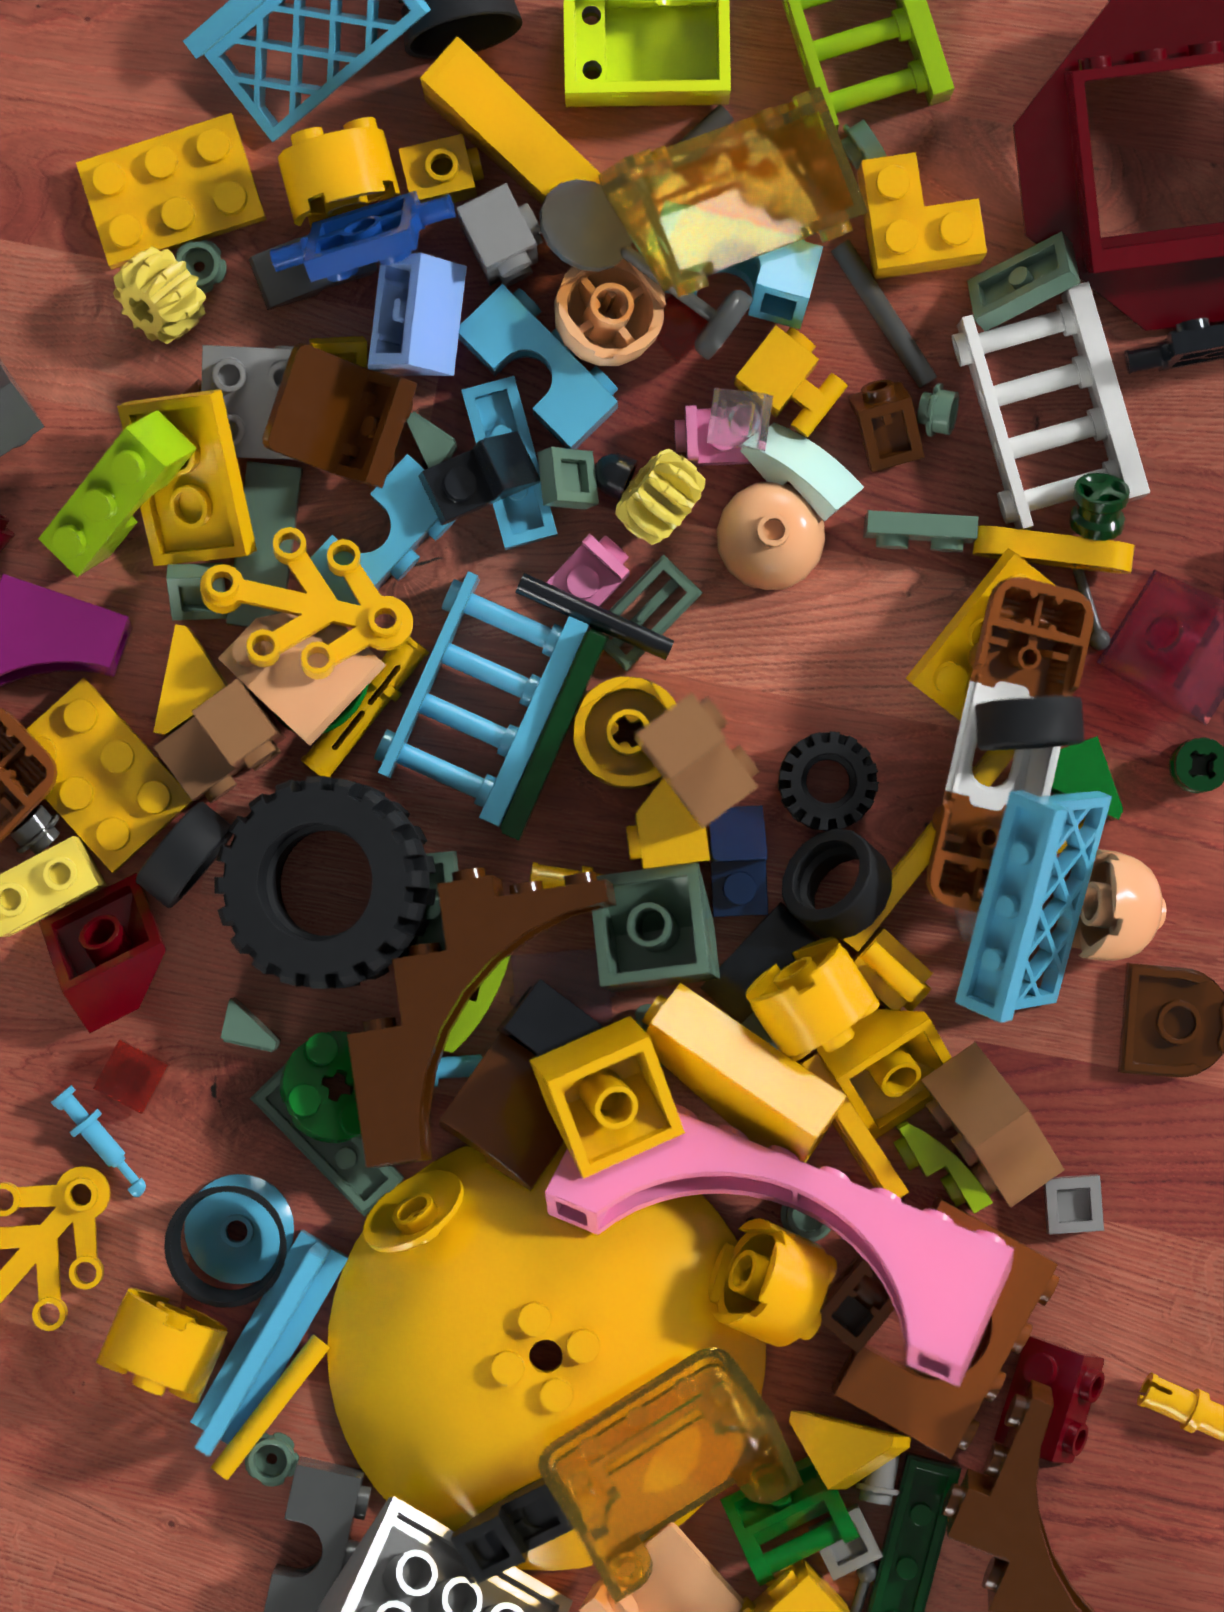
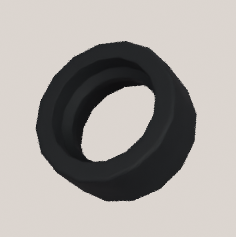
M1045 696L982 702L975 705L977 746L981 750L1049 748L1084 742L1083 710L1080 697Z
M198 802L178 821L157 846L138 873L136 883L167 908L173 907L218 856L220 846L228 843L233 835L228 830L231 824L204 802Z
M833 829L818 833L802 844L789 860L782 878V897L788 911L819 937H834L837 940L856 936L872 925L885 909L892 891V872L885 857L854 831ZM854 859L859 860V874L848 894L833 906L819 910L815 909L816 892L820 882L828 872L843 862Z

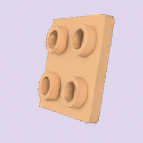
M670 1522L593 1584L579 1611L739 1612L744 1604V1600L675 1523Z

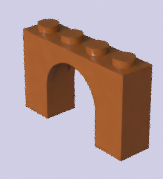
M936 1196L930 1209L946 1214L953 1220L955 1225L972 1232L977 1230L991 1232L1002 1238L1006 1246L1014 1248L1011 1271L986 1325L983 1339L974 1352L960 1386L951 1384L928 1373L913 1370L866 1344L859 1353L853 1349L851 1350L831 1388L834 1395L952 1459L957 1448L965 1451L972 1442L980 1424L979 1421L974 1419L984 1400L991 1403L996 1398L1006 1378V1373L1000 1371L1011 1351L1019 1354L1033 1329V1325L1027 1322L1037 1303L1043 1306L1047 1304L1058 1285L1060 1277L1053 1274L1058 1264L1052 1259Z

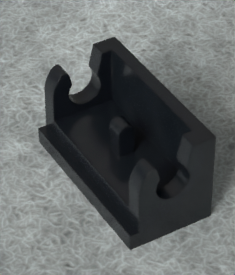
M538 979L533 987L530 986L525 991L505 1020L497 1028V1031L504 1033L538 1057L604 1027L543 980Z

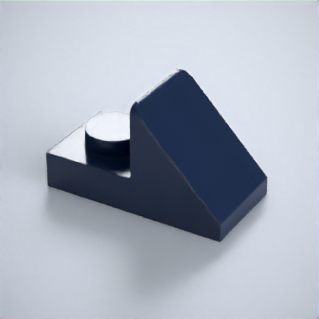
M763 805L734 806L709 824L713 917L768 915L766 860L768 857Z

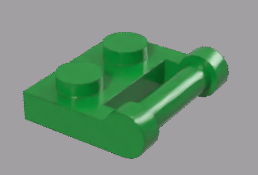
M809 1456L720 1499L749 1566L760 1586L774 1580V1573L842 1539L847 1544L860 1537L838 1490L827 1489ZM830 1512L833 1520L763 1553L760 1545Z

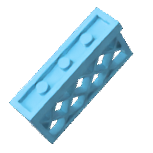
M229 0L184 39L183 42L196 59L205 55L265 134L274 142L417 23L431 9L424 0H403L410 9V12L401 20L394 21L378 18L379 0H368L367 16L342 12V0H331L330 10L305 6L306 0H294V4L284 3L286 0ZM273 11L293 14L292 43L268 39L269 15ZM305 16L330 20L328 49L304 45ZM341 22L366 26L365 50L362 53L340 51ZM256 27V37L247 35ZM378 28L388 30L377 39ZM235 44L256 47L255 75L239 72L225 53ZM267 49L292 53L290 81L266 77ZM303 55L328 59L327 82L323 86L302 83ZM339 61L349 62L339 71ZM266 87L290 91L289 114L279 123L265 106ZM301 93L311 95L301 103Z
M1023 790L1010 791L955 1003L999 1023L1012 1021L1015 1010L1057 1003L1112 796L1100 791L1038 797ZM1086 815L1085 822L1079 830L1078 824ZM1066 841L1067 846L1057 858V851ZM1072 868L1070 877L1065 882L1064 877ZM1051 893H1052V894H1053L1052 900L1048 903V905H1047V906L1045 907V909L1043 910V909H1042V906H1043L1044 902L1048 899V897H1049V896L1051 895ZM1058 920L1055 930L1051 933L1050 929ZM1039 945L1040 949L1029 962V956ZM1044 972L1041 986L1038 988L1036 981Z
M301 1230L286 1256L279 1278L269 1291L263 1295L190 1423L204 1430L195 1449L210 1456L220 1440L226 1444L232 1440L283 1373L349 1259L348 1255L307 1231Z

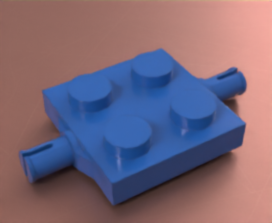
M412 191L313 222L310 233L306 237H302L299 242L271 249L270 257L276 272L304 264L311 282L326 277L330 282L340 281L354 275L361 266L377 261L381 265H392L408 258L412 253L411 251L417 249L420 230L425 229L426 225L448 218H455V207L449 194L420 203L416 191Z

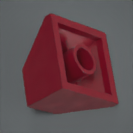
M137 873L39 921L62 994L89 1033L140 1008L166 951L146 892L136 883Z

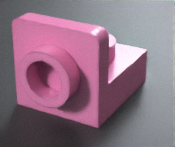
M696 405L685 406V419L674 420L675 452H686V459L694 464V466L751 464L740 451L752 440L750 407L697 409Z
M588 534L582 541V545L546 583L600 607L629 576L630 571L623 565L629 557L606 535L598 542L591 534Z

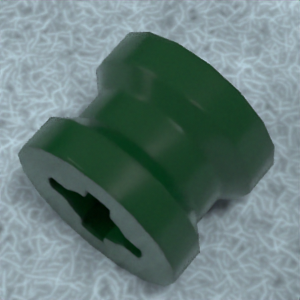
M1091 473L1077 479L1073 493L1077 504L1073 506L1069 518L1071 529L1076 534L1092 540L1106 541L1121 535L1125 525V516L1121 510L1126 507L1129 501V486L1118 477L1105 473Z
M1206 737L1194 738L1178 745L1169 761L1170 775L1174 783L1182 790L1190 793L1208 792L1221 786L1224 782V747L1216 740Z

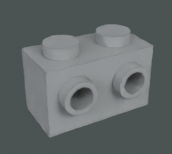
M507 183L457 207L461 230L490 286L501 281L505 287L522 281L533 273L531 265L539 262L537 245L543 243L540 236L542 232L529 204L526 203L518 207Z

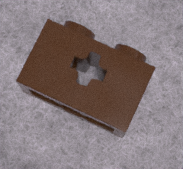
M859 1253L826 1292L820 1309L821 1323L857 1353L862 1350L895 1310L883 1283Z

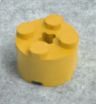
M374 117L352 120L343 125L344 130L324 134L321 127H312L298 131L290 136L293 146L282 150L277 159L295 225L301 226L304 219L308 217L311 227L313 222L368 206L370 203L380 199L384 201L401 195L384 131L377 127Z
M615 677L594 687L580 704L573 725L575 749L586 770L602 783L621 789L641 788L662 778L663 776L639 745L631 748L627 742L617 744L613 737L618 734L619 727L617 722L622 719H626L630 725L639 722L644 729L677 704L673 697L663 687L638 677Z
M834 937L817 940L794 951L792 955L796 961L787 965L782 970L775 963L762 973L746 991V998L751 1004L752 1011L776 1048L794 1061L802 1059L813 1049L821 1045L826 1052L843 1046L854 1036L851 1026L858 1020L873 1013L880 1005V1002L847 950Z
M760 1218L749 1220L738 1229L745 1232V1234L736 1245L726 1242L714 1264L708 1295L709 1301L717 1304L718 1313L712 1314L718 1322L775 1347L787 1346L799 1338L810 1340L817 1333L821 1325L822 1316L820 1309L824 1302L828 1285L836 1274V1259L826 1254L819 1244L774 1223Z
M129 1288L120 1303L96 1362L117 1373L126 1374L127 1371L134 1373L135 1376L132 1384L147 1392L162 1396L166 1387H169L168 1391L173 1395L189 1402L199 1403L225 1343L224 1339L228 1332L226 1326L188 1306L182 1309L169 1304V1298L145 1290Z

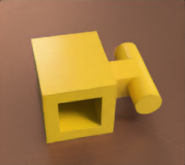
M775 325L736 375L733 385L776 418L787 403L793 400L803 409L790 425L798 433L808 438L848 385L833 373L829 374L819 388L806 380L819 361V358L812 353L816 346L798 330L790 327L785 333Z
M880 928L852 958L876 998L889 1010H900L904 1007L907 1011H912L932 989L925 982L933 973L885 928Z

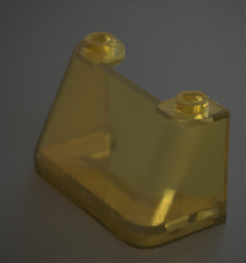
M820 87L792 97L793 101L788 104L785 103L774 108L769 107L749 118L669 147L662 146L652 152L650 149L625 157L597 176L607 201L663 291L675 288L679 298L709 286L706 276L792 243L816 234L820 235L822 243L836 239L852 232L853 228L850 221L868 212Z
M705 1348L693 1353L559 1437L543 1450L538 1464L540 1475L615 1604L640 1589L648 1581L652 1574L653 1561L643 1541L658 1533L668 1523L675 1522L735 1483L750 1501L759 1504L777 1501L803 1485V1481L773 1413L733 1357L725 1350L718 1348Z

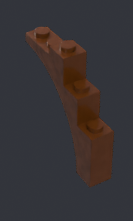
M470 868L452 872V882L437 884L447 950L441 951L440 943H425L407 947L408 957L392 959L402 1026H396L395 1017L374 1019L362 1022L364 1032L347 1034L366 1168H382L432 1160L430 1112L436 1072L450 1032L471 996L504 959L536 935L572 917L616 906L613 883L606 879L598 880L597 872H583L564 876L565 886L543 889L542 881H528L510 885V895H504L502 879L493 875L486 876L485 868Z
M1032 1379L1024 1396L1017 1393L1014 1395L1004 1421V1425L1010 1427L1002 1445L996 1442L992 1445L984 1464L983 1474L968 1468L961 1485L951 1484L941 1510V1514L947 1516V1537L993 1555L982 1581V1587L988 1590V1611L1095 1612L1073 1587L1054 1554L1039 1511L1037 1478L1040 1449L1054 1405L1052 1387Z

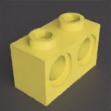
M72 836L0 874V937H10L107 886L85 842L80 837Z

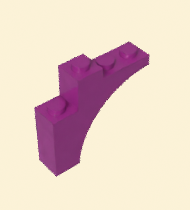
M3 574L0 580V687L38 674L61 671L97 673L114 678L133 628L129 617Z

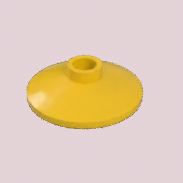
M447 1170L427 1171L404 1180L392 1191L382 1196L370 1210L363 1226L365 1240L372 1249L379 1252L402 1251L417 1244L431 1241L440 1233L441 1229L459 1209L464 1196L463 1184L457 1175Z

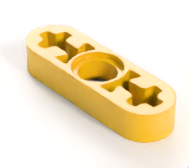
M978 526V536L974 541L973 555L1000 559L1007 548H1009L1031 564L1114 574H1131L1135 545L1113 540H1092L1080 536L1015 528Z

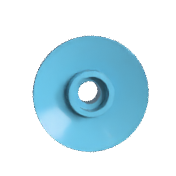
M232 1174L218 1178L202 1189L205 1190L218 1186H239L263 1196L275 1208L282 1221L286 1236L287 1256L294 1238V1219L287 1200L275 1186L253 1175ZM218 1192L198 1202L185 1219L184 1233L189 1253L196 1264L211 1277L231 1284H247L261 1280L273 1267L279 1252V1231L269 1212L254 1199L235 1192ZM241 1221L246 1225L248 1233L244 1240L235 1241L230 1238L227 1232L230 1222Z

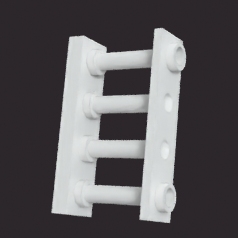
M1089 281L1066 290L1061 296L1063 303L1057 305V311L981 333L977 331L972 314L961 318L957 325L959 333L952 335L953 348L960 367L969 366L1004 487V491L997 493L1001 514L1005 523L1014 522L1016 529L1030 530L1034 526L1030 511L1074 499L1075 483L1083 475L1105 473L1118 477L1129 486L1130 495L1128 502L1142 499L1150 493ZM1063 332L1065 337L1073 335L1078 356L1072 357L1071 364L993 386L984 354ZM1077 384L1080 389L1088 387L1093 408L1087 410V416L1008 438L1000 406ZM1093 437L1095 441L1103 440L1109 461L1103 462L1101 469L1023 490L1015 459Z

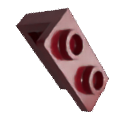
M1029 1336L1021 1350L994 1441L1003 1444L1010 1428L1004 1425L1009 1405L1016 1393L1024 1396L1032 1379L1052 1387L1054 1405L1041 1444L1040 1458L1055 1463H1073L1075 1456L1082 1452L1088 1438V1426L1085 1423L1091 1404L1099 1398L1104 1386L1105 1376L1102 1372L1104 1358L1083 1354L1039 1337Z

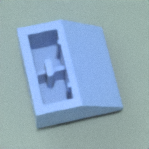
M411 253L408 258L392 265L380 264L368 361L369 370L396 376H454L467 266L423 253Z

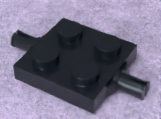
M1209 318L1184 321L1176 324V330L1168 332V337L1163 342L1157 343V346L1125 351V363L1129 374L1158 368V371L1222 360L1224 359V322L1219 325L1210 326Z

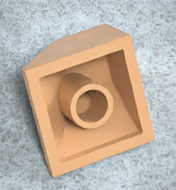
M282 612L256 618L218 659L308 745H311L386 666L371 650L365 648L334 666L333 672L328 677L319 680L308 677L301 666L303 649L312 642L330 644L349 631L345 626L331 624L281 653L275 664L269 667H258L247 656L246 643L248 637L253 632L261 629L274 631L298 616ZM261 641L254 646L253 651L260 656H266L273 651L274 646L270 642ZM316 653L311 655L307 662L314 668H321L329 660L324 654Z

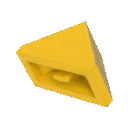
M175 624L153 731L163 736H169L195 717L192 713L194 709L228 685L194 632L187 626Z
M791 1411L789 1418L790 1425L828 1490L850 1488L909 1449L912 1439L910 1436L811 1411Z

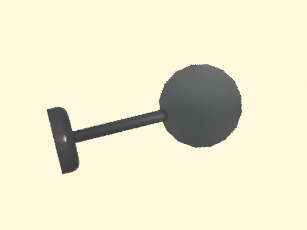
M574 179L560 183L546 195L539 211L540 230L548 247L562 261L579 270L599 272L613 268L625 259L707 320L694 342L695 350L707 360L722 346L753 301V298L744 291L734 290L724 298L715 310L631 247L634 240L633 220L625 204L611 190L594 181Z

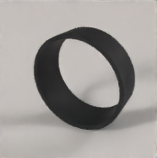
M424 0L431 11L403 34L405 52L419 59H437L456 37H459L474 52L482 51L507 40L518 32L523 23L514 0ZM406 4L401 9L402 18L410 12Z
M218 1186L202 1190L181 1204L167 1227L164 1249L169 1271L184 1292L206 1305L232 1308L249 1304L269 1291L279 1278L284 1267L287 1245L282 1221L269 1201L260 1194L244 1187ZM218 1192H235L257 1201L272 1216L280 1235L279 1252L273 1267L261 1280L242 1289H220L203 1282L191 1271L182 1253L181 1232L187 1215L198 1202Z

